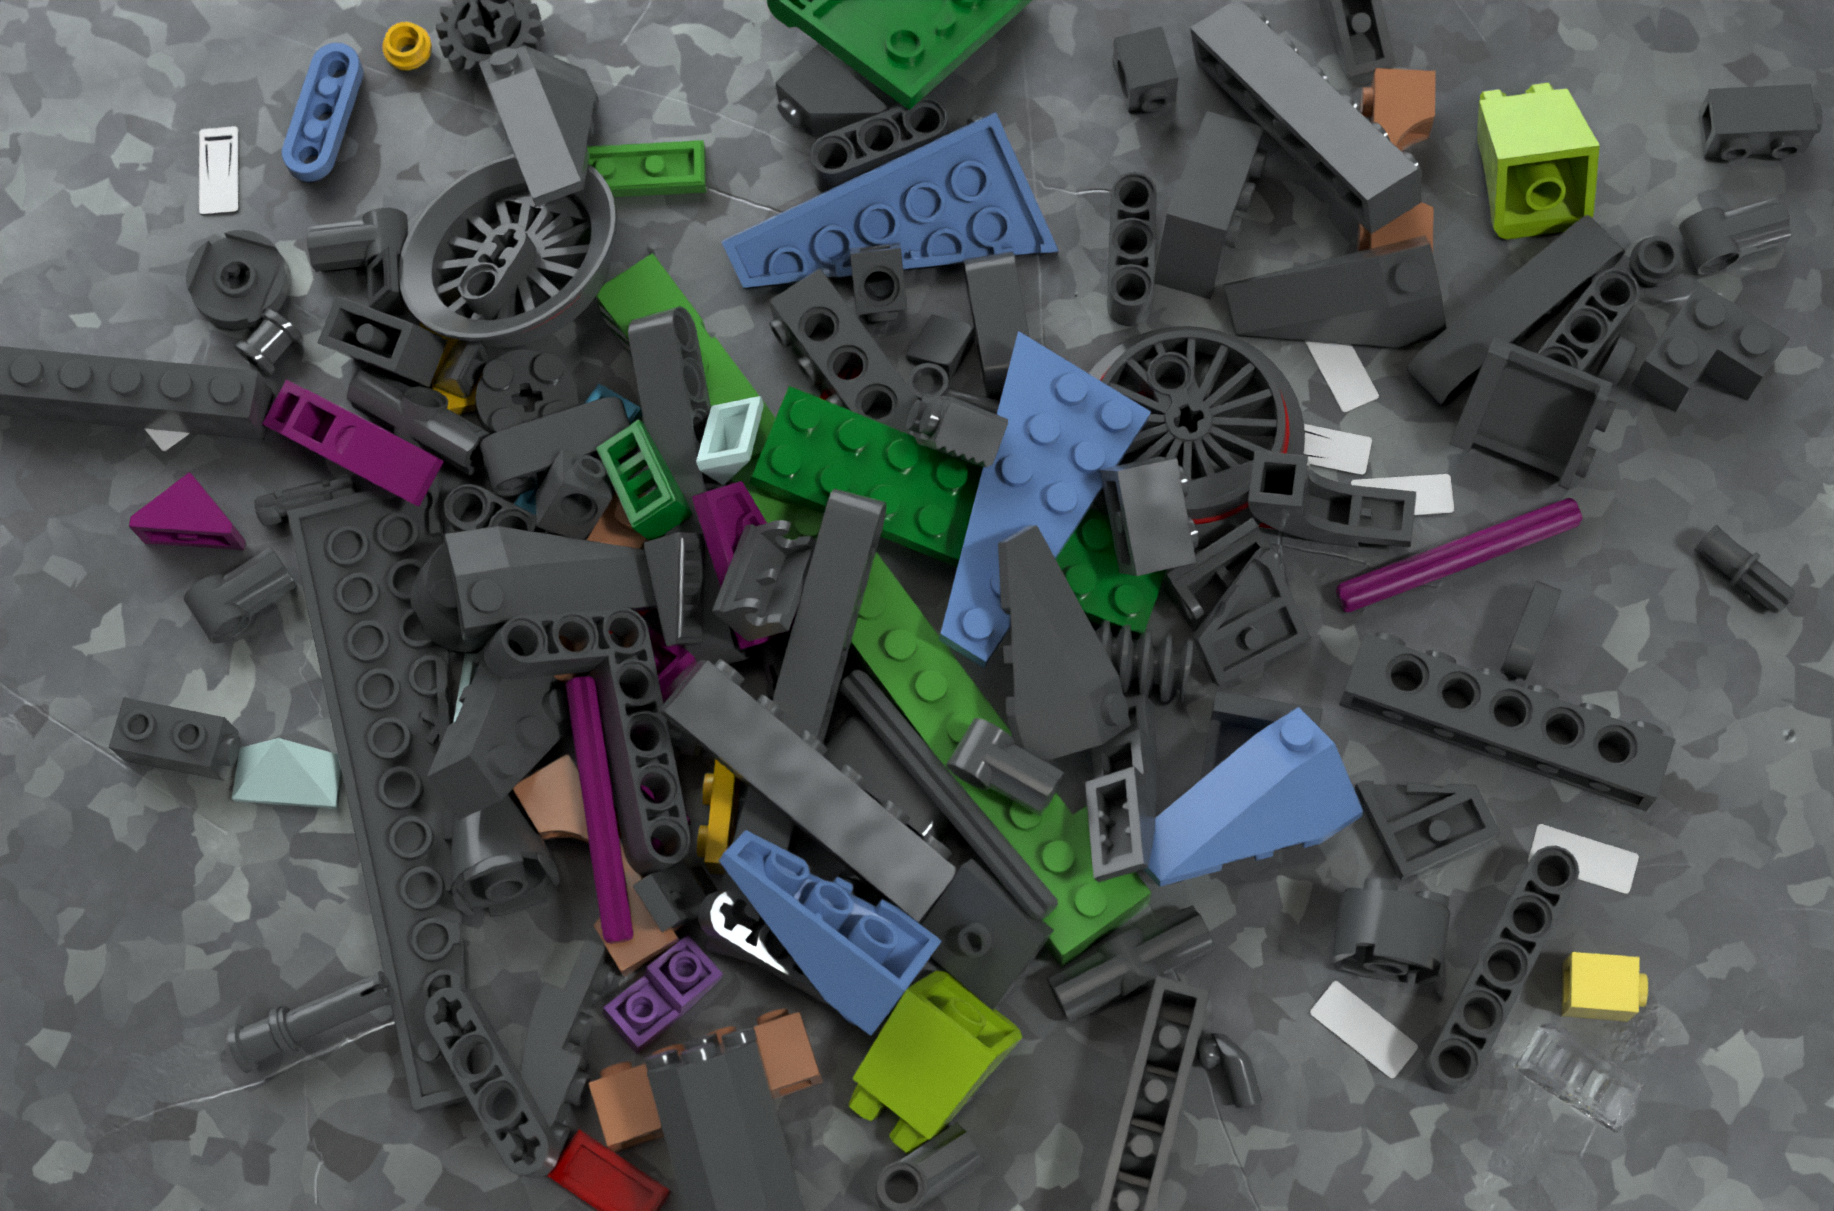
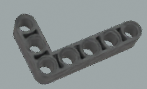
M627 608L523 615L511 618L487 641L484 647V660L487 667L493 674L505 679L589 672L590 677L596 683L609 775L626 859L630 867L642 876L668 870L687 856L691 847V836L667 719L658 712L663 706V699L649 630L645 620L639 613ZM609 631L616 633L621 638L623 647L616 645L611 640ZM559 635L570 640L574 647V652L564 648L559 640ZM507 639L517 642L522 647L524 656L515 654L510 649ZM619 682H623L630 687L634 699L627 697L622 692ZM630 733L637 735L642 740L644 751L639 750L632 744ZM640 784L650 789L654 796V803L647 801L643 797ZM651 837L658 839L663 844L665 857L659 855L653 849Z

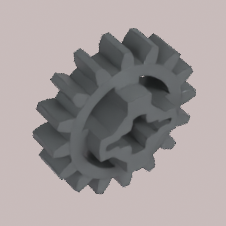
M453 0V8L441 7L439 10L443 22L436 24V31L440 39L438 44L444 58L449 59L455 72L464 68L468 79L474 81L480 72L482 73L478 62L489 59L492 54L499 50L528 46L541 52L538 39L545 37V32L540 21L542 18L537 3L532 4L531 0ZM486 23L490 25L491 30H494L496 38H492L489 31L486 30Z

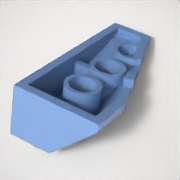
M1299 707L1262 729L1155 818V832L1149 867L1143 870L1161 887L1220 871L1223 864L1252 856H1254L1256 861L1273 857L1274 850L1300 843L1303 848L1321 844L1362 817L1363 809L1335 743Z
M747 830L739 836L719 859L721 865L824 1000L839 1011L847 1022L860 1027L870 1036L942 942V940L898 907L882 899L877 906H874L852 895L853 884L839 877H836L833 882H828L811 874L804 859Z

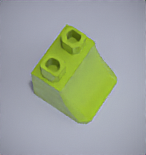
M1550 83L1531 85L1525 91V94L1506 96L1500 89L1483 91L1480 94L1477 142L1486 178L1491 222L1498 236L1508 240L1565 232L1586 215L1593 217L1600 145L1567 88L1554 90Z
M936 970L907 988L852 1078L858 1084L848 1106L863 1119L869 1121L876 1119L885 1106L891 1109L901 1119L889 1136L894 1144L907 1154H910L947 1127L977 1089L1023 1038L1021 1030L996 1009L992 1011L954 976L947 972Z

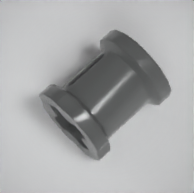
M268 308L262 314L264 321L246 342L239 341L234 347L253 367L263 374L271 376L275 371L273 364L291 343L298 344L303 337L285 318Z

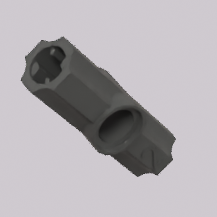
M374 366L361 369L355 380L350 383L346 399L352 402L354 409L394 431L393 434L428 453L434 454L468 475L481 470L484 460L480 450V443L490 433L447 409L449 401L440 392L426 387H409Z
M1192 905L1142 931L1140 928H1135L1112 938L1097 949V954L1049 977L1048 984L1058 1006L1070 1023L1098 1010L1103 1005L1119 997L1125 1000L1145 992L1154 986L1156 976L1165 978L1164 974L1214 950L1215 945L1203 918Z

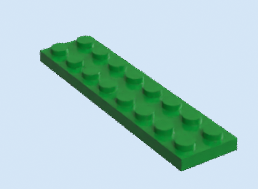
M789 386L749 484L822 513L825 512L833 489L885 501L887 509L880 537L958 567L983 467L969 464L966 461L948 456V454L918 445L915 437ZM1090 508L1056 561L1090 622L1101 625L1104 619L1109 620L1111 630L1118 633L1125 624L1130 625L1132 639L1138 641L1148 624L1166 570L1140 576L1120 573L1109 516Z

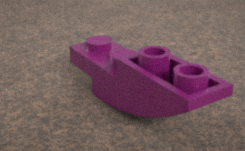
M288 380L285 381L262 423L266 427L418 507L421 505L444 462L379 426Z

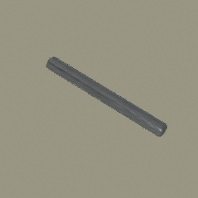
M858 669L852 671L840 684V690L1026 913L1032 919L1038 921L1049 916L1058 905L1056 897L868 674Z

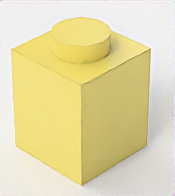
M1572 952L1562 962L1561 1016L1628 1022L1639 1013V1007L1646 1006L1648 998L1647 975L1639 973L1640 957Z

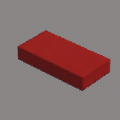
M580 1129L558 1159L555 1167L548 1174L549 1178L598 1211H659L671 1194L668 1188Z

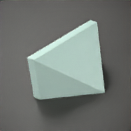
M761 396L711 406L696 463L701 472L722 485L728 482L751 459L764 406Z
M281 738L242 747L238 756L232 800L236 802L338 809L343 777L338 754Z

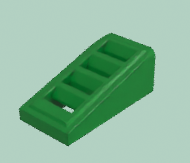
M639 419L596 447L632 528L650 541L657 539L691 517L692 511L644 423ZM638 446L640 447L641 451L620 465L618 461L620 458ZM648 465V469L629 481L628 478ZM657 484V488L639 499V495Z

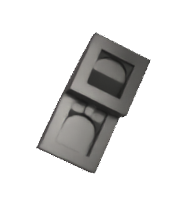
M697 857L682 859L668 870L649 874L633 885V888L662 932L674 929L697 918L703 900L708 895L718 891Z

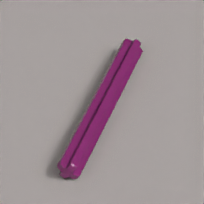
M1566 498L1342 582L1336 589L1337 599L1345 612L1355 611L1576 528L1583 520L1581 510L1573 498Z
M581 676L568 680L566 682V691L603 939L606 943L615 944L631 940L634 934L596 683L590 676Z

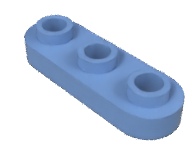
M327 44L321 47L311 60L282 147L283 161L289 172L298 180L305 182L320 180L330 173L335 164L363 78V66L355 50L346 44ZM346 70L342 77H332L335 72ZM323 113H332L329 119L324 121L318 120ZM312 155L318 156L314 162L304 164L307 157Z

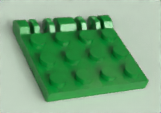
M767 0V6L771 14L788 28H799L910 110L1033 0Z

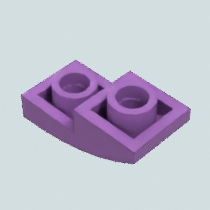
M687 935L648 965L644 976L605 1005L602 1015L633 1051L638 1054L720 981L723 973L692 938Z

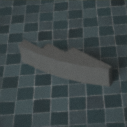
M1144 693L1126 699L1131 725L1104 744L1091 748L1094 779L1085 782L1093 878L1098 883L1149 867L1155 832L1157 803V745L1153 702Z

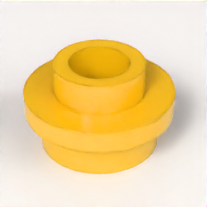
M400 22L393 25L387 31L383 40L382 50L387 62L394 68L413 70L422 66L429 59L432 43L428 33L422 27L411 22ZM407 45L415 46L410 51L401 52L402 48Z

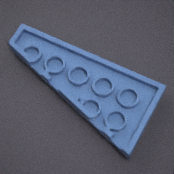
M996 112L722 240V245L743 288L799 282L819 268L826 277L851 276L850 248L900 243L903 269L962 263L963 259L1012 251L1014 255L1059 251Z
M1019 331L997 415L1008 419V425L993 465L987 468L983 467L939 637V641L985 668L1011 628L1010 615H1007L1001 609L998 543L1027 526L1037 525L1052 554L1057 559L1103 489L1100 470L1119 465L1151 414V411Z

